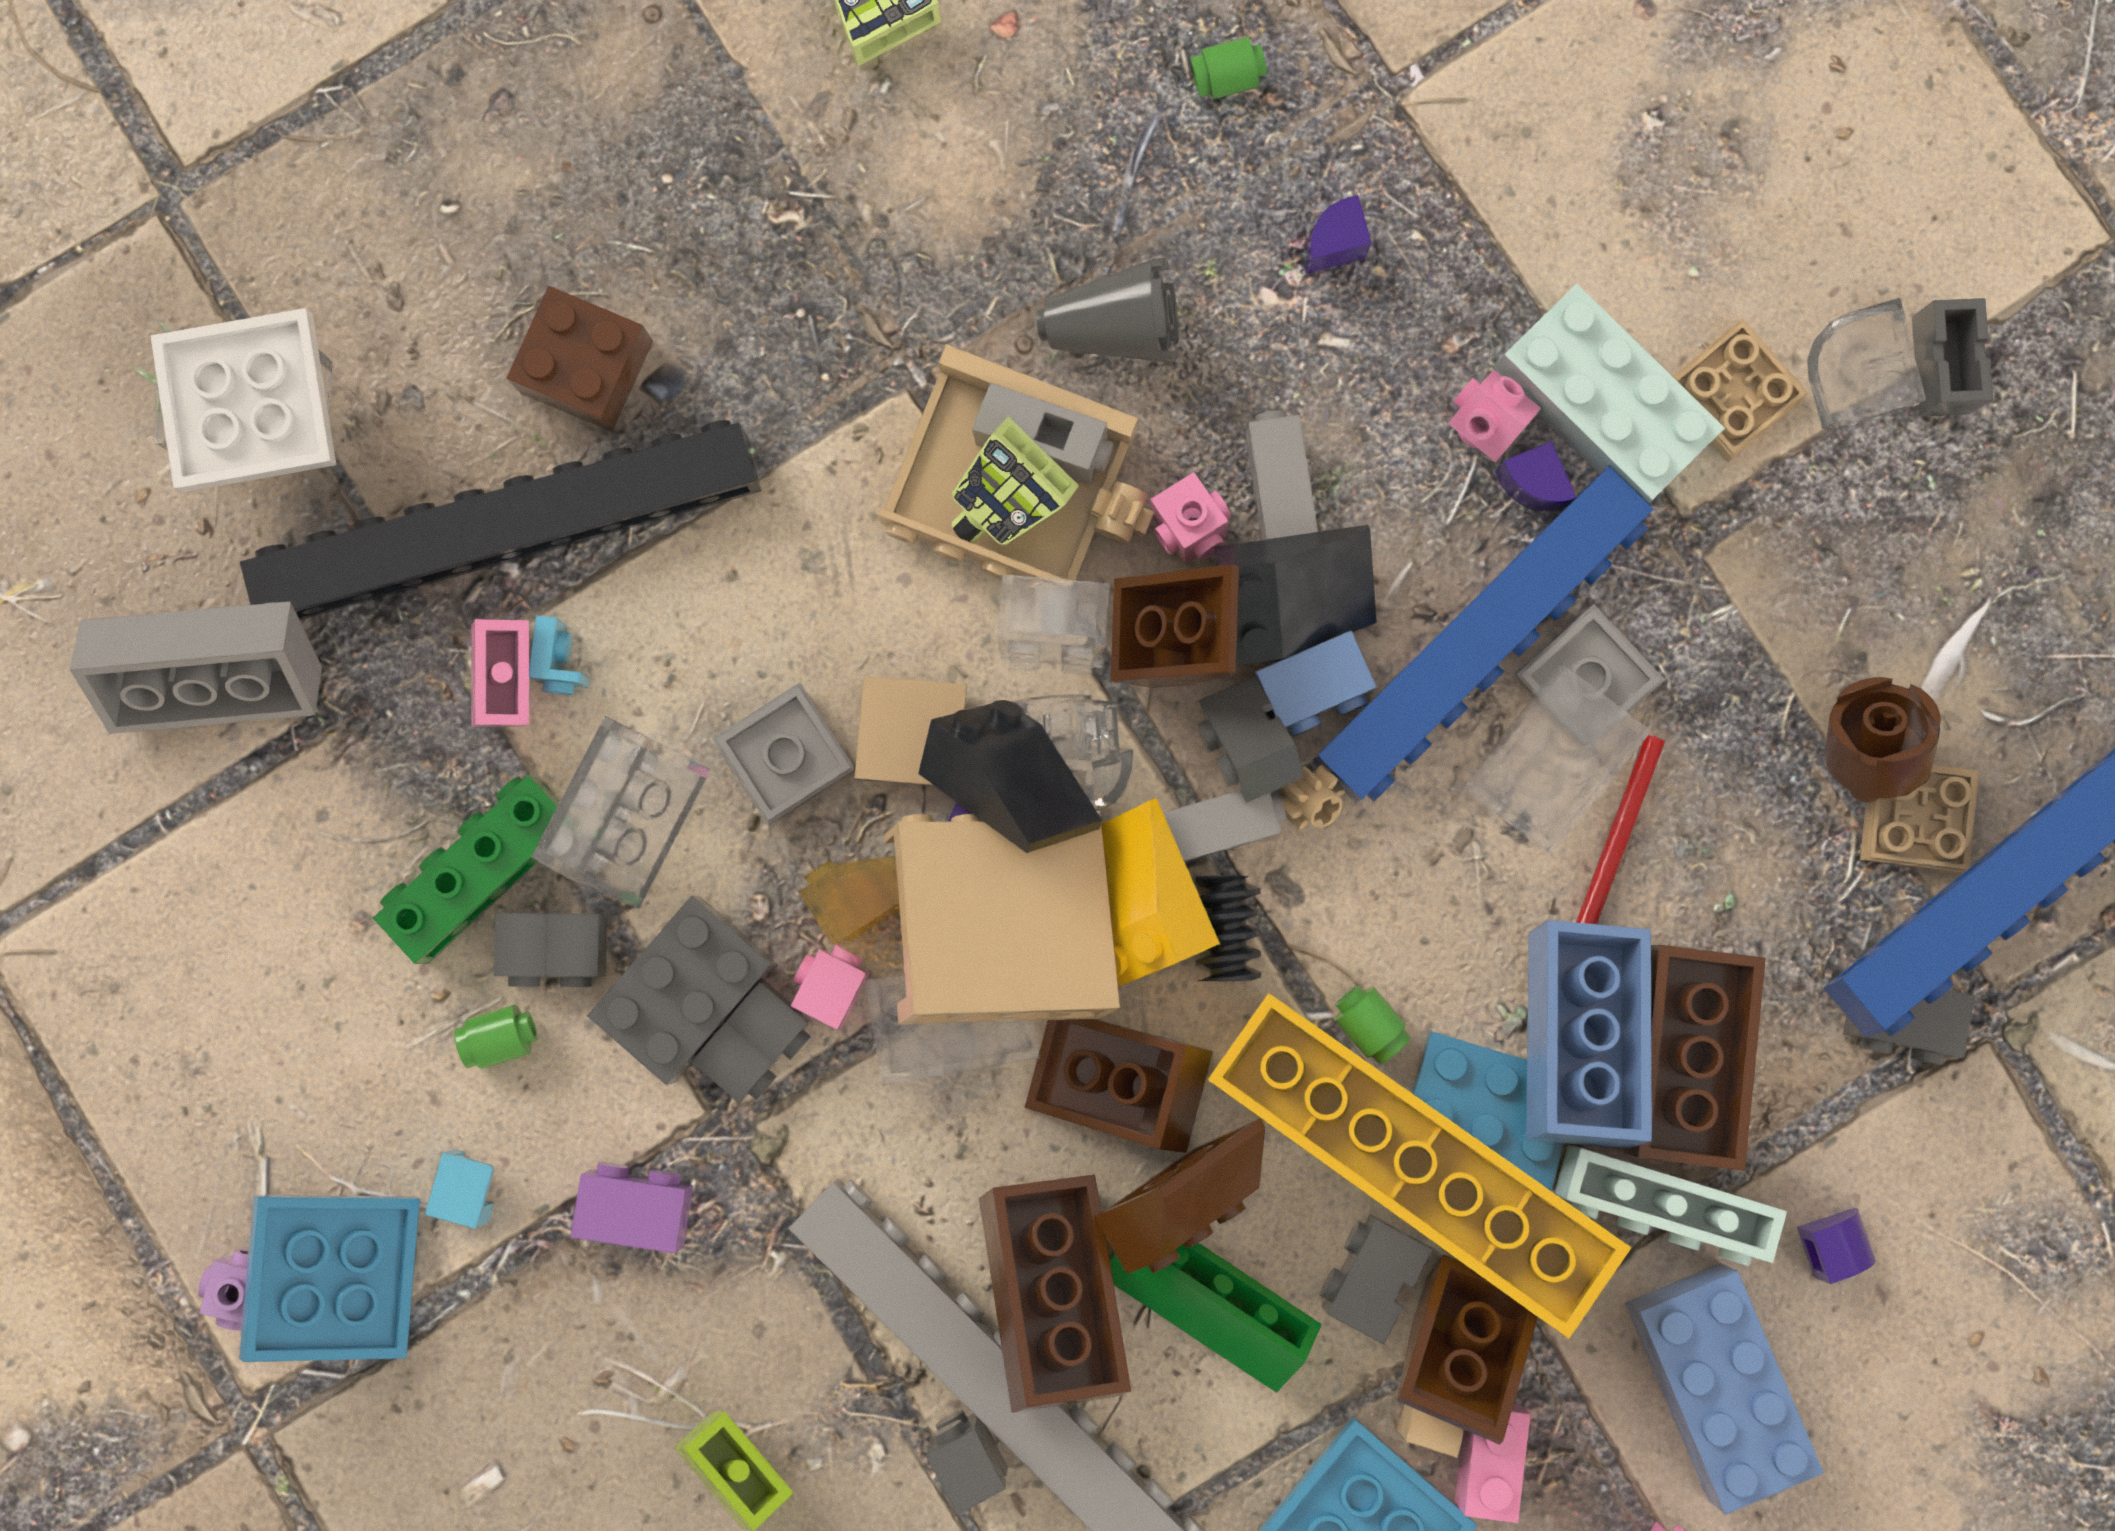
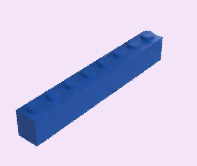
M1608 466L1313 761L1318 766L1324 765L1338 778L1337 783L1355 803L1361 801L1366 795L1374 802L1393 784L1395 779L1389 773L1403 759L1411 765L1431 746L1432 743L1426 736L1439 723L1447 729L1468 709L1462 700L1475 687L1483 693L1505 672L1498 664L1511 651L1519 657L1541 636L1534 628L1547 615L1553 621H1556L1577 600L1570 592L1583 579L1591 586L1607 571L1613 563L1606 556L1618 544L1627 550L1647 531L1648 527L1642 521L1654 509L1611 466Z
M2115 748L1823 987L1865 1038L1885 1031L1888 1036H1892L1903 1029L1915 1018L1910 1011L1923 999L1927 1004H1930L1944 995L1954 986L1949 979L1951 975L1961 967L1966 972L1977 967L1992 954L1987 945L1999 935L2003 940H2007L2030 923L2029 918L2025 915L2037 904L2042 909L2046 908L2068 891L2063 882L2076 873L2079 878L2083 877L2106 859L2100 851L2111 842L2115 845Z

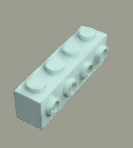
M1567 1144L1554 1189V1194L1568 1200L1567 1203L1589 1218L1597 1219L1599 1210L1619 1216L1617 1226L1648 1235L1650 1226L1669 1231L1667 1241L1698 1251L1701 1241L1720 1247L1718 1257L1746 1266H1750L1752 1257L1773 1263L1787 1211L1571 1144Z

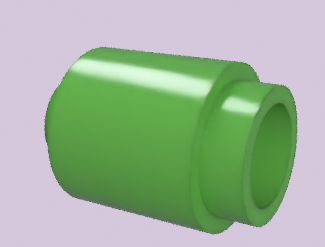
M1248 36L1201 49V55L1190 57L1199 98L1211 95L1214 100L1260 87L1259 76L1267 75V67L1261 44L1252 46Z
M1357 985L1335 1004L1340 1010L1334 1018L1335 1022L1367 1058L1373 1056L1379 1064L1393 1057L1411 1039L1404 1030L1406 1023L1374 986L1364 991Z
M515 1004L467 1019L465 1026L456 1028L454 1031L456 1048L466 1068L478 1066L480 1069H485L531 1054V1043L538 1040L537 1029L532 1015L529 1011L522 1013Z

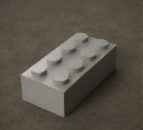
M291 601L80 620L70 666L71 673L109 734L316 715L322 666Z

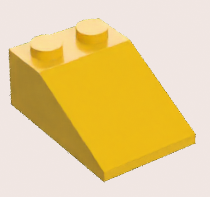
M1157 798L1102 823L1118 987L1220 944Z

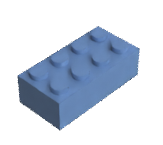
M1547 920L1528 933L1527 1141L1625 1149L1652 1142L1651 929Z
M1719 1263L1625 1303L1709 1502L1726 1515L1824 1473L1737 1270Z

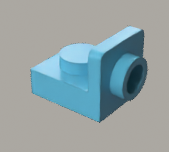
M536 615L529 678L538 683H543L542 691L546 693L573 695L574 687L588 688L589 677L581 672L561 670V663L569 662L572 649V635L570 632H565L566 624L555 617Z

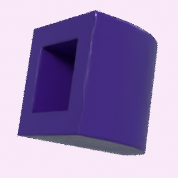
M1358 195L1334 203L1317 220L1306 251L1307 274L1366 258L1372 242Z
M1552 441L1504 460L1495 471L1506 493L1516 502L1527 508L1538 511L1560 510L1567 507L1576 498Z
M1857 1208L1797 1227L1813 1276L1819 1280L1833 1284L1869 1269L1876 1262Z

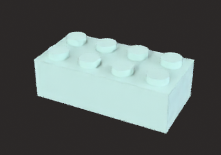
M1577 283L1503 355L1494 368L1499 374L1512 378L1523 388L1525 395L1541 407L1538 414L1599 474L1608 466H1611L1647 503L1651 502L1725 429Z

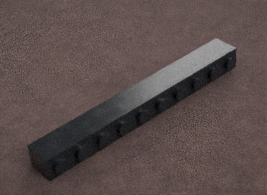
M719 420L702 426L701 433L682 438L680 434H669L654 439L651 442L652 447L635 452L631 448H618L608 451L602 455V461L583 466V463L580 461L564 463L552 469L553 474L538 479H534L531 475L510 478L503 482L504 488L487 493H484L483 489L463 491L453 497L454 502L437 507H435L434 503L413 505L404 510L405 516L386 521L384 517L366 518L354 524L355 530L336 535L335 531H320L306 536L304 544L287 548L283 544L262 547L255 551L256 557L240 561L250 605L291 601L299 620H303L761 492L747 435L740 423L731 425L729 420Z

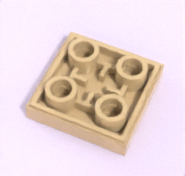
M1743 318L1672 376L1725 427L1711 443L1727 462L1732 460L1809 395L1805 388Z
M864 676L854 778L856 780L934 786L918 774L931 719L950 715L959 710H965L967 684Z
M1933 765L1930 779L1916 790L1899 797L1879 798L1874 802H1866L1860 861L1960 874L1970 867L1979 771Z

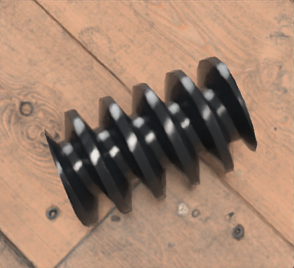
M1250 876L1195 877V884L1210 889L1209 893L1199 897L1204 908L1210 910V913L1207 915L1220 943L1207 949V951H1210V955L1195 961V967L1210 972L1209 977L1198 981H1253L1261 978L1259 970L1246 966V962L1261 957L1259 949L1246 945V941L1261 936L1260 929L1246 924V920L1261 915L1260 908L1246 903V899L1261 894L1260 887L1246 883V878Z

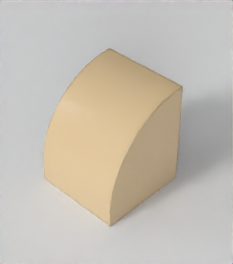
M1405 1404L1397 1430L1406 1442L1449 1456L1458 1457L1464 1432L1459 1427Z

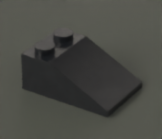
M1369 525L1214 547L1216 566H1239L1236 666L1284 659L1346 632H1355L1377 623Z
M996 700L991 704L969 710H959L950 715L931 719L918 774L1024 852L1029 853L1100 829L1101 817L1043 726L1025 714L1018 704L1007 700Z

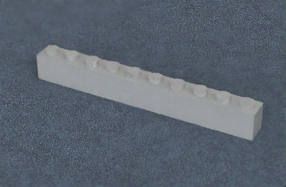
M837 1178L788 1228L1091 1531H1206L1194 1518L1189 1517L1184 1522L1170 1508L1174 1500L1158 1482L1151 1479L1146 1484L1132 1470L1136 1462L1122 1446L1115 1441L1109 1446L1094 1433L1098 1424L1077 1403L1071 1409L1067 1405L1012 1413L999 1330L994 1333L980 1319L985 1312L971 1296L964 1291L957 1296L943 1282L947 1274L937 1262L927 1254H924L919 1259L905 1245L910 1240V1237L893 1219L887 1217L882 1222L868 1208L873 1202L872 1199L853 1180H850L845 1185Z

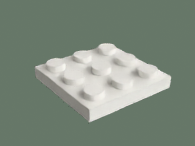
M307 308L150 336L173 489L183 493L336 465L313 314Z

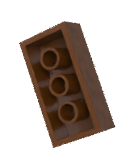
M1651 945L1652 1142L1630 1149L1624 1148V1153L1638 1158L1745 1171L1766 958L1667 945Z
M1095 1174L990 1189L979 1198L1011 1412L1016 1413L1111 1398L1131 1392L1106 1236L1095 1219V1216L1101 1213Z

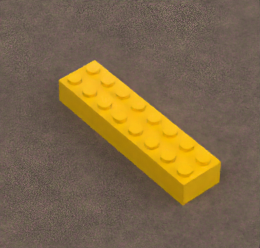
M1270 993L1265 997L1208 1078V1081L1568 1339L1572 1336L1631 1249L1629 1245Z

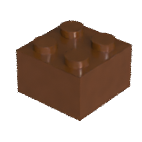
M548 285L506 379L525 396L613 432L653 340L642 324Z

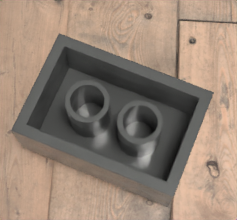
M691 895L587 1017L665 1085L676 1083L693 1064V1059L722 1027L758 983L764 981L778 963L702 897Z

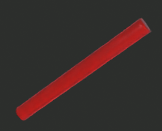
M1645 735L1576 923L1598 924L1665 744V741L1658 737Z

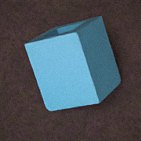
M453 1149L443 1152L425 1215L475 1229L487 1224L494 1204L493 1202L486 1201L494 1173V1166L464 1157V1151Z

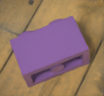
M599 1162L597 1170L591 1169L581 1173L570 1238L676 1253L684 1247L693 1185L680 1183L681 1174L650 1170L648 1178L628 1175L629 1166Z

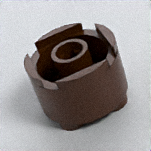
M1873 677L1849 685L1837 697V702L1833 706L1829 717L1825 761L1832 776L1842 786L1850 790L1851 795L1861 802H1874L1879 798L1903 796L1916 790L1930 779L1939 739L1941 715L1934 700L1924 690L1910 684L1908 689L1892 684L1893 678Z

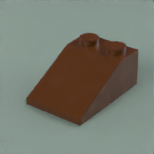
M1224 565L1114 579L1111 682L1148 688L1189 686L1235 674L1239 566Z
M1098 1019L1048 1020L1024 1108L1159 1150L1187 1153L1213 1051Z
M1443 1255L1424 1283L1411 1326L1397 1401L1501 1445L1504 1441L1538 1317L1462 1262Z

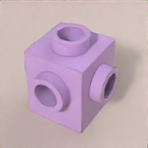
M236 1249L233 1254L214 1260L212 1266H208L205 1269L200 1280L198 1294L199 1297L203 1298L199 1314L217 1318L215 1324L221 1328L242 1331L249 1250ZM236 1289H238L239 1297H235Z

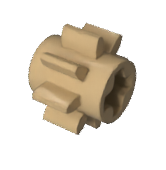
M1118 481L1113 482L1110 491L1100 488L1096 492L1088 511L1089 515L1098 518L1094 531L1122 544H1129L1133 534L1142 538L1143 534L1146 535L1155 514L1154 511L1144 508L1149 496L1136 487Z
M1320 765L1314 773L1307 767H1301L1304 778L1280 788L1286 818L1299 830L1304 829L1308 822L1315 828L1326 827L1340 814L1343 805L1340 796L1345 793V790L1337 783L1338 778L1324 765Z

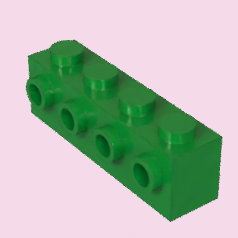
M527 775L523 780L518 776L509 781L497 793L496 798L499 802L485 815L482 812H478L466 820L457 831L461 837L447 850L440 847L433 851L419 865V869L422 871L419 876L408 886L404 882L400 883L382 898L380 904L384 908L373 919L414 964H429L581 824L540 779Z
M1200 1243L1189 1248H1185L1184 1244L1176 1249L1180 1257L1172 1264L1155 1273H1151L1149 1267L1146 1266L1127 1274L1114 1250H1112L1109 1260L1114 1286L1277 1393L1306 1362L1322 1324Z

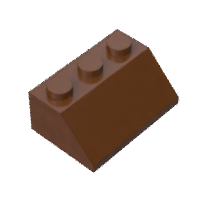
M1261 1118L1195 1147L1095 1216L1127 1274L1146 1266L1149 1267L1151 1273L1167 1267L1180 1257L1176 1250L1179 1246L1184 1244L1185 1248L1196 1245L1213 1233L1210 1227L1212 1222L1217 1220L1218 1224H1222L1246 1209L1242 1201L1260 1187L1266 1128Z

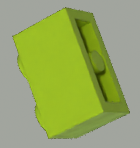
M712 1411L674 1447L676 1452L742 1529L755 1531L794 1493L725 1411Z

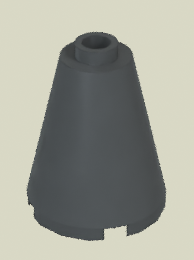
M1165 257L1152 259L1046 298L1044 309L1037 310V329L1040 339L1048 340L1053 350L1157 362L1176 361L1178 352L1169 350V342L1179 340L1175 288L1173 282L1163 283L1161 271L1170 270L1168 261Z

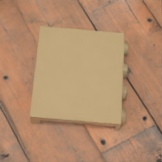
M946 344L939 361L940 373L885 509L880 507L877 514L881 524L887 526L885 533L909 544H914L916 538L934 544V553L955 562L961 563L963 556L983 563L980 570L992 577L1009 581L1010 576L1014 575L1029 581L1028 589L1041 596L1056 600L1060 593L1070 597L1096 533L1094 526L1098 518L1088 514L1089 508L1096 492L1100 488L1110 491L1113 482L1117 480L1135 435L1138 418ZM990 382L1107 422V441L1113 442L1112 453L1104 472L1096 470L1090 485L1073 479L1079 486L1060 510L1006 545L998 544L987 532L973 544L960 539L952 528V521L964 509L953 500L951 494L982 449V447L975 444L972 428Z
M927 814L908 815L902 817L900 822L884 835L885 843H895L906 997L897 1003L899 1025L1103 1018L1120 1008L1101 826L1098 830L1029 853L1021 850L974 814L955 816L951 819V822H933L932 816Z

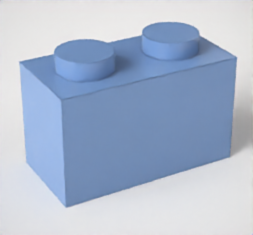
M1352 631L1263 668L1254 674L1272 704L1273 710L1268 711L1272 719L1280 717L1286 730L1290 729L1293 737L1321 725L1318 718L1321 714L1336 708L1339 715L1343 716L1367 705L1368 702L1365 695L1370 694L1377 688Z

